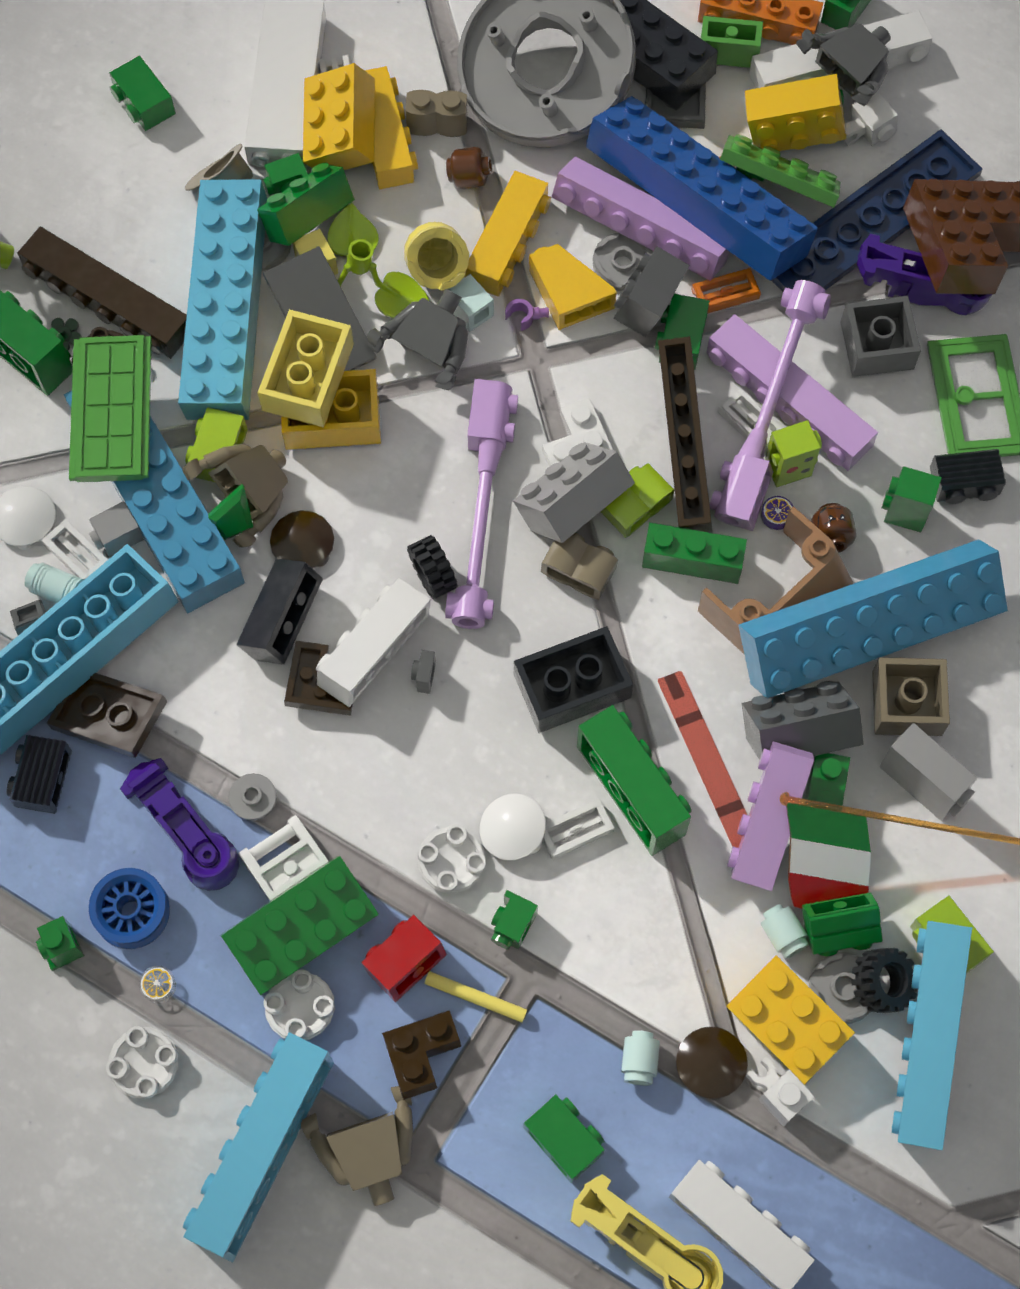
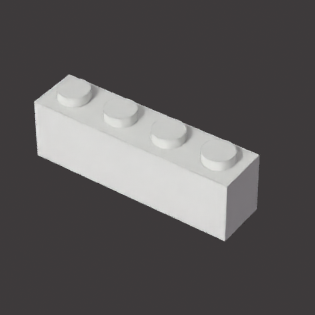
M400 578L391 587L389 585L385 586L377 598V603L371 609L366 608L361 613L356 627L351 632L347 630L338 640L337 648L331 655L327 653L321 658L316 667L317 686L350 707L429 616L431 599Z
M698 1160L670 1194L669 1198L772 1289H792L814 1262V1259L809 1255L810 1247L794 1235L790 1239L780 1230L781 1222L771 1213L765 1210L761 1214L751 1205L753 1198L745 1190L737 1185L734 1189L722 1180L725 1174L710 1161L704 1164L701 1160Z

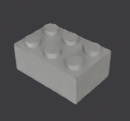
M584 442L574 446L569 451V455L561 462L548 467L545 475L539 480L526 485L513 502L531 531L563 543L635 482L616 451Z

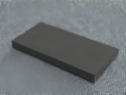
M320 246L263 272V276L285 319L290 309L351 325L354 346L344 371L355 370L376 360L377 356L368 346V339Z

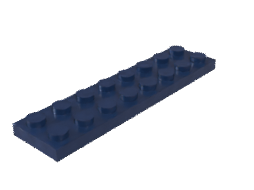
M940 129L814 221L813 224L818 227L808 256L771 281L782 292H784L785 288L793 289L795 282L798 280L814 282L822 286L826 291L858 267L857 260L860 247L870 234L879 235L881 243L889 244L910 228L903 207L914 179L974 181L981 175L983 168Z

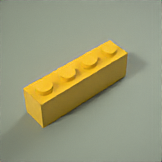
M387 66L364 70L375 78L374 162L372 164L378 188L380 190L414 183L413 170L418 169L415 151L409 152L408 145L412 144L409 127L402 126L401 120H405L402 101L396 102L395 96L399 95L396 78H390Z
M516 170L511 176L469 258L468 267L465 271V277L471 274L486 292L499 297L503 287L508 288L514 276L513 268L516 262H522L526 253L527 245L525 244L528 238H534L538 230V219L541 213L546 214L549 209L551 197L548 196V182Z

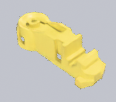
M601 1174L584 1184L583 1190L574 1199L571 1223L578 1228L585 1223L600 1232L613 1246L615 1244L619 1245L627 1251L626 1255L661 1279L664 1289H684L668 1276L688 1289L697 1288L702 1282V1273L696 1266L702 1270L704 1275L703 1284L699 1289H721L723 1285V1269L719 1259L711 1250L701 1245H683L609 1191L607 1188L611 1180L605 1175Z

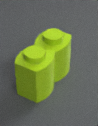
M649 463L641 468L636 466L631 469L629 473L635 483L600 511L625 538L633 534L649 518L661 511L670 503L674 496L675 490Z

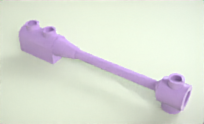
M798 280L795 282L793 289L785 288L783 292L781 306L786 307L785 313L792 322L755 428L752 429L739 453L734 456L733 462H724L720 473V479L726 481L723 491L715 490L710 501V509L716 510L714 517L726 524L751 531L754 530L773 475L770 461L763 459L768 437L767 430L804 325L815 323L817 318L824 320L830 307L831 295L826 294L825 289L814 282Z
M474 380L467 438L468 450L479 451L478 474L480 477L466 585L456 588L455 593L448 592L445 618L452 619L454 625L466 629L482 628L485 624V619L492 620L494 600L488 599V592L479 587L492 477L495 475L501 454L506 448V442L514 441L515 423H509L510 414H517L518 395H512V387L501 381Z

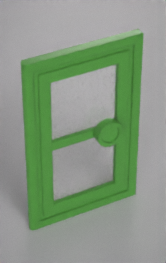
M1007 334L927 341L947 453L954 454L999 449L1001 457L1020 455V393Z

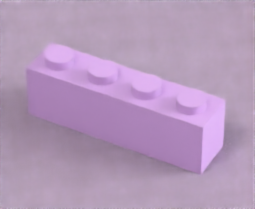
M772 741L770 750L763 749L758 769L763 770L759 783L754 781L752 783L748 802L753 804L749 815H742L737 834L742 835L739 848L732 847L727 866L732 868V879L766 890H773L790 837L785 801L801 803L814 762L813 753Z

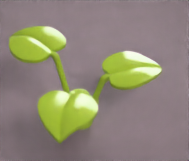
M353 203L346 206L335 217L327 234V242L333 253L339 256L347 255L346 264L337 280L340 287L348 272L351 271L356 275H362L371 271L375 285L380 288L375 293V305L382 314L390 318H394L409 304L419 301L421 298L429 301L422 287L409 275L401 272H389L384 277L383 283L380 281L376 271L377 265L372 262L373 253L379 241L378 232L375 226L360 213Z

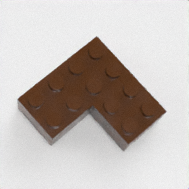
M914 179L903 209L936 294H996L1008 268L1003 252H1020V181Z

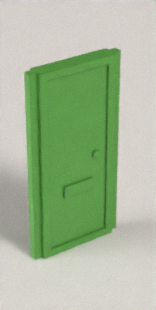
M131 335L74 339L69 460L70 481H77L79 483L143 480V478H149L151 336Z

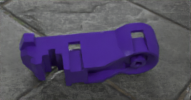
M870 234L860 247L857 266L865 285L872 286L874 282L881 283L882 280H887V285H889L887 297L893 298L894 295L908 296L910 303L922 306H945L956 314L969 315L981 310L993 295L936 294L920 252L881 243L880 236ZM906 259L915 261L913 266L903 263Z
M162 758L141 762L130 770L129 775L120 787L121 792L127 799L136 795L182 853L181 862L183 870L193 885L207 891L220 890L229 885L239 870V855L234 845L225 835L211 832L184 796H180L172 781L170 782L164 775V772L169 768ZM210 842H212V843L216 846V848L219 850V852H220V859H219V854H218L217 850L214 848V846H213ZM186 847L190 850V852L194 855V857L198 860V862H199L203 867H201V866L196 862V860L192 857V855L189 853V851L186 849Z

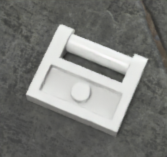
M296 815L287 820L288 824L253 848L248 850L246 847L238 853L270 901L329 862ZM295 835L299 838V842L260 867L257 863L259 859Z

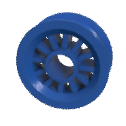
M122 868L107 874L97 883L90 896L89 916L94 928L108 943L118 948L137 949L152 943L164 931L169 920L170 904L166 892L154 876L141 869ZM131 885H135L133 891H131ZM124 887V892L120 893L118 889ZM114 892L117 895L115 899L110 897ZM137 902V909L133 914L122 915V908L126 903ZM106 904L112 905L113 907L106 908ZM152 909H154V910H153V913H150V912H147V911H146V910H152ZM143 918L149 920L146 924L142 922ZM139 924L141 928L135 931V925ZM126 926H128V932H124Z

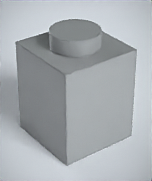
M124 501L89 519L94 529L89 533L92 541L98 550L104 547L109 558L126 544L131 547L144 540L139 526Z

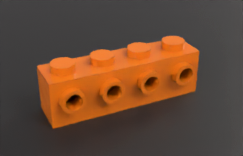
M701 0L698 22L703 23V16L763 21L762 37L764 39L794 45L798 40L802 39V33L806 29L810 30L812 34H816L824 2L815 0Z

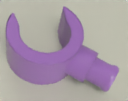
M524 299L510 301L505 309V320L515 311H523L527 314L521 321V331L528 329L532 325L533 320L549 317L548 307H532Z

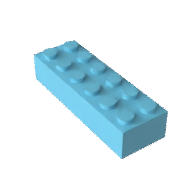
M928 921L927 929L919 928L917 952L923 953L922 965L914 964L912 988L918 989L917 1002L909 1001L907 1024L913 1025L912 1038L904 1037L902 1060L909 1062L907 1075L899 1074L897 1096L904 1097L902 1112L894 1111L891 1132L899 1134V1143L943 1150L972 927Z
M290 1032L285 1040L279 1039L271 1054V1059L274 1062L269 1072H262L254 1087V1092L257 1095L252 1105H245L236 1122V1125L240 1127L233 1140L228 1139L225 1142L218 1158L222 1161L216 1174L210 1173L201 1189V1194L204 1197L198 1209L193 1207L190 1210L183 1224V1229L186 1230L184 1238L232 1263L301 1129L302 1120L310 1112L334 1064L327 1050Z

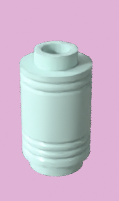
M42 562L40 564L34 563L29 568L24 584L26 588H29L30 593L58 603L85 579Z

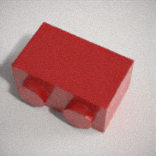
M413 914L408 920L398 923L392 930L391 935L382 944L373 946L361 963L368 975L396 1003L435 967L447 953L441 941Z

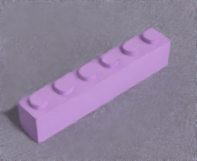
M576 156L558 172L551 198L653 251L658 246L690 265L689 270L710 281L726 264L730 254L727 249L655 197Z
M734 314L709 337L707 354L715 365L722 366L730 372L733 379L739 385L746 386L754 392L757 399L763 404L781 352ZM791 361L775 411L790 426L808 420L812 430L818 431L822 441L821 449L827 453L831 462L849 471L874 446L878 432Z

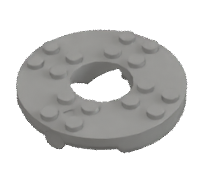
M481 0L466 22L458 47L457 71L461 91L467 94V103L481 123L507 141L529 147H555L568 144L589 135L593 117L624 100L635 72L636 42L629 17L620 0ZM553 28L562 30L573 37L577 44V53L567 75L561 82L549 90H544L530 85L519 76L515 69L514 60L518 47L527 36L537 30Z

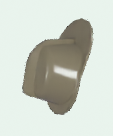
M242 144L236 145L222 158L198 172L187 182L185 190L191 191L200 187V180L252 179L253 172L239 153L243 147Z

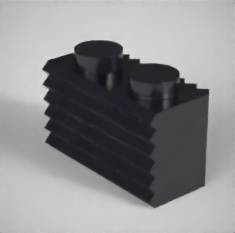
M999 449L934 455L930 465L931 474L942 477L936 495L937 502L945 501L948 504H958L967 498L989 501L1000 495L1006 484Z
M26 735L24 745L20 744L16 750L15 762L19 764L16 776H11L7 784V796L10 797L9 800L15 807L53 814L57 812L68 762L72 754V750L66 741Z

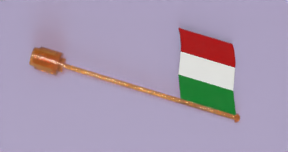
M788 792L782 793L779 798L780 803L786 806L790 832L788 883L790 897L795 908L802 909L804 904L869 893L871 848L867 817L1020 845V838L797 798L789 796Z

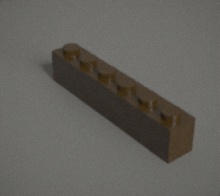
M40 226L17 252L22 263L21 268L29 277L33 279L40 278L45 281L52 291L57 294H66L81 309H86L87 307L95 312L96 316L104 323H113L120 327V330L126 336H151L153 353L157 355L162 353L171 359L184 344L187 314Z
M688 336L658 340L678 527L713 533L691 338Z

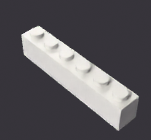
M920 10L863 25L871 33L879 26L886 28L890 33L891 40L885 45L889 50L886 58L888 69L910 61L917 62L928 55L933 38ZM794 44L752 56L749 75L755 89L827 76L828 74L815 63L819 49L811 48L806 54H803L799 47Z

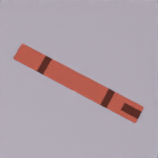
M678 671L659 678V686L732 847L739 848L742 835L737 834L742 815H747L685 677L682 671Z

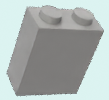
M914 723L892 744L880 765L883 771L941 821L949 813L955 817L975 793L971 787L977 780V777Z

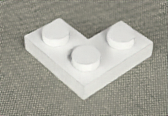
M590 398L561 407L560 415L569 436L542 445V451L549 467L561 462L569 455V451L580 443L586 442L613 450Z

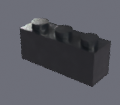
M276 559L236 645L256 661L285 665L323 578L306 562Z

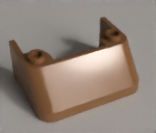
M794 506L788 512L783 532L801 548L803 559L813 569L770 610L755 599L741 600L730 609L707 587L701 593L698 612L743 654L744 650L739 624L853 584L833 541Z

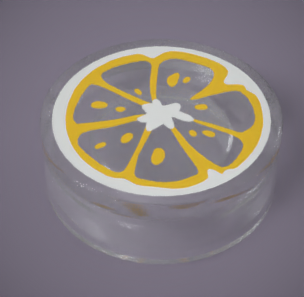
M153 966L145 970L141 975L139 988L143 996L150 1002L162 1003L173 996L176 990V980L167 968Z

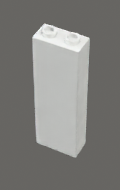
M265 0L244 145L248 164L265 167V164L299 153L303 161L304 78L320 74L319 59H322L326 27L324 0Z

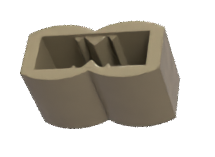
M429 90L407 92L405 112L406 124L409 127L410 134L430 136L438 133L447 137H459L467 134V94L459 91H443L437 94Z
M574 533L563 543L554 540L541 563V572L559 583L571 586L576 591L599 600L616 570L618 559L614 557V553L604 546L594 547L588 545L581 535Z

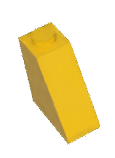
M559 244L550 247L544 246L529 254V272L546 306L549 308V312L558 330L615 309L614 304L617 295L615 288Z

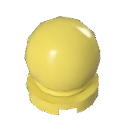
M428 222L418 226L408 236L404 246V260L411 276L419 285L429 289L445 290L456 286L466 274L465 271L468 267L470 254L465 241L453 227L442 222Z

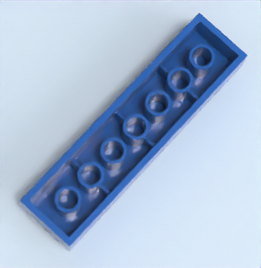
M631 96L593 117L586 148L769 281L808 256L818 230L817 226L760 187L756 182L736 170L735 167L720 160L710 149L702 146L687 133L681 131L663 116L647 107L642 101Z

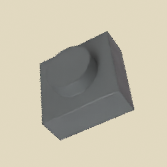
M421 650L420 661L414 660L411 680H416L417 692L427 694L431 692L436 666L434 651Z

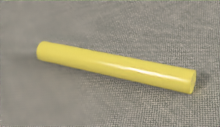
M431 971L428 972L425 979V985L521 1023L525 1019L527 1013L525 1008Z

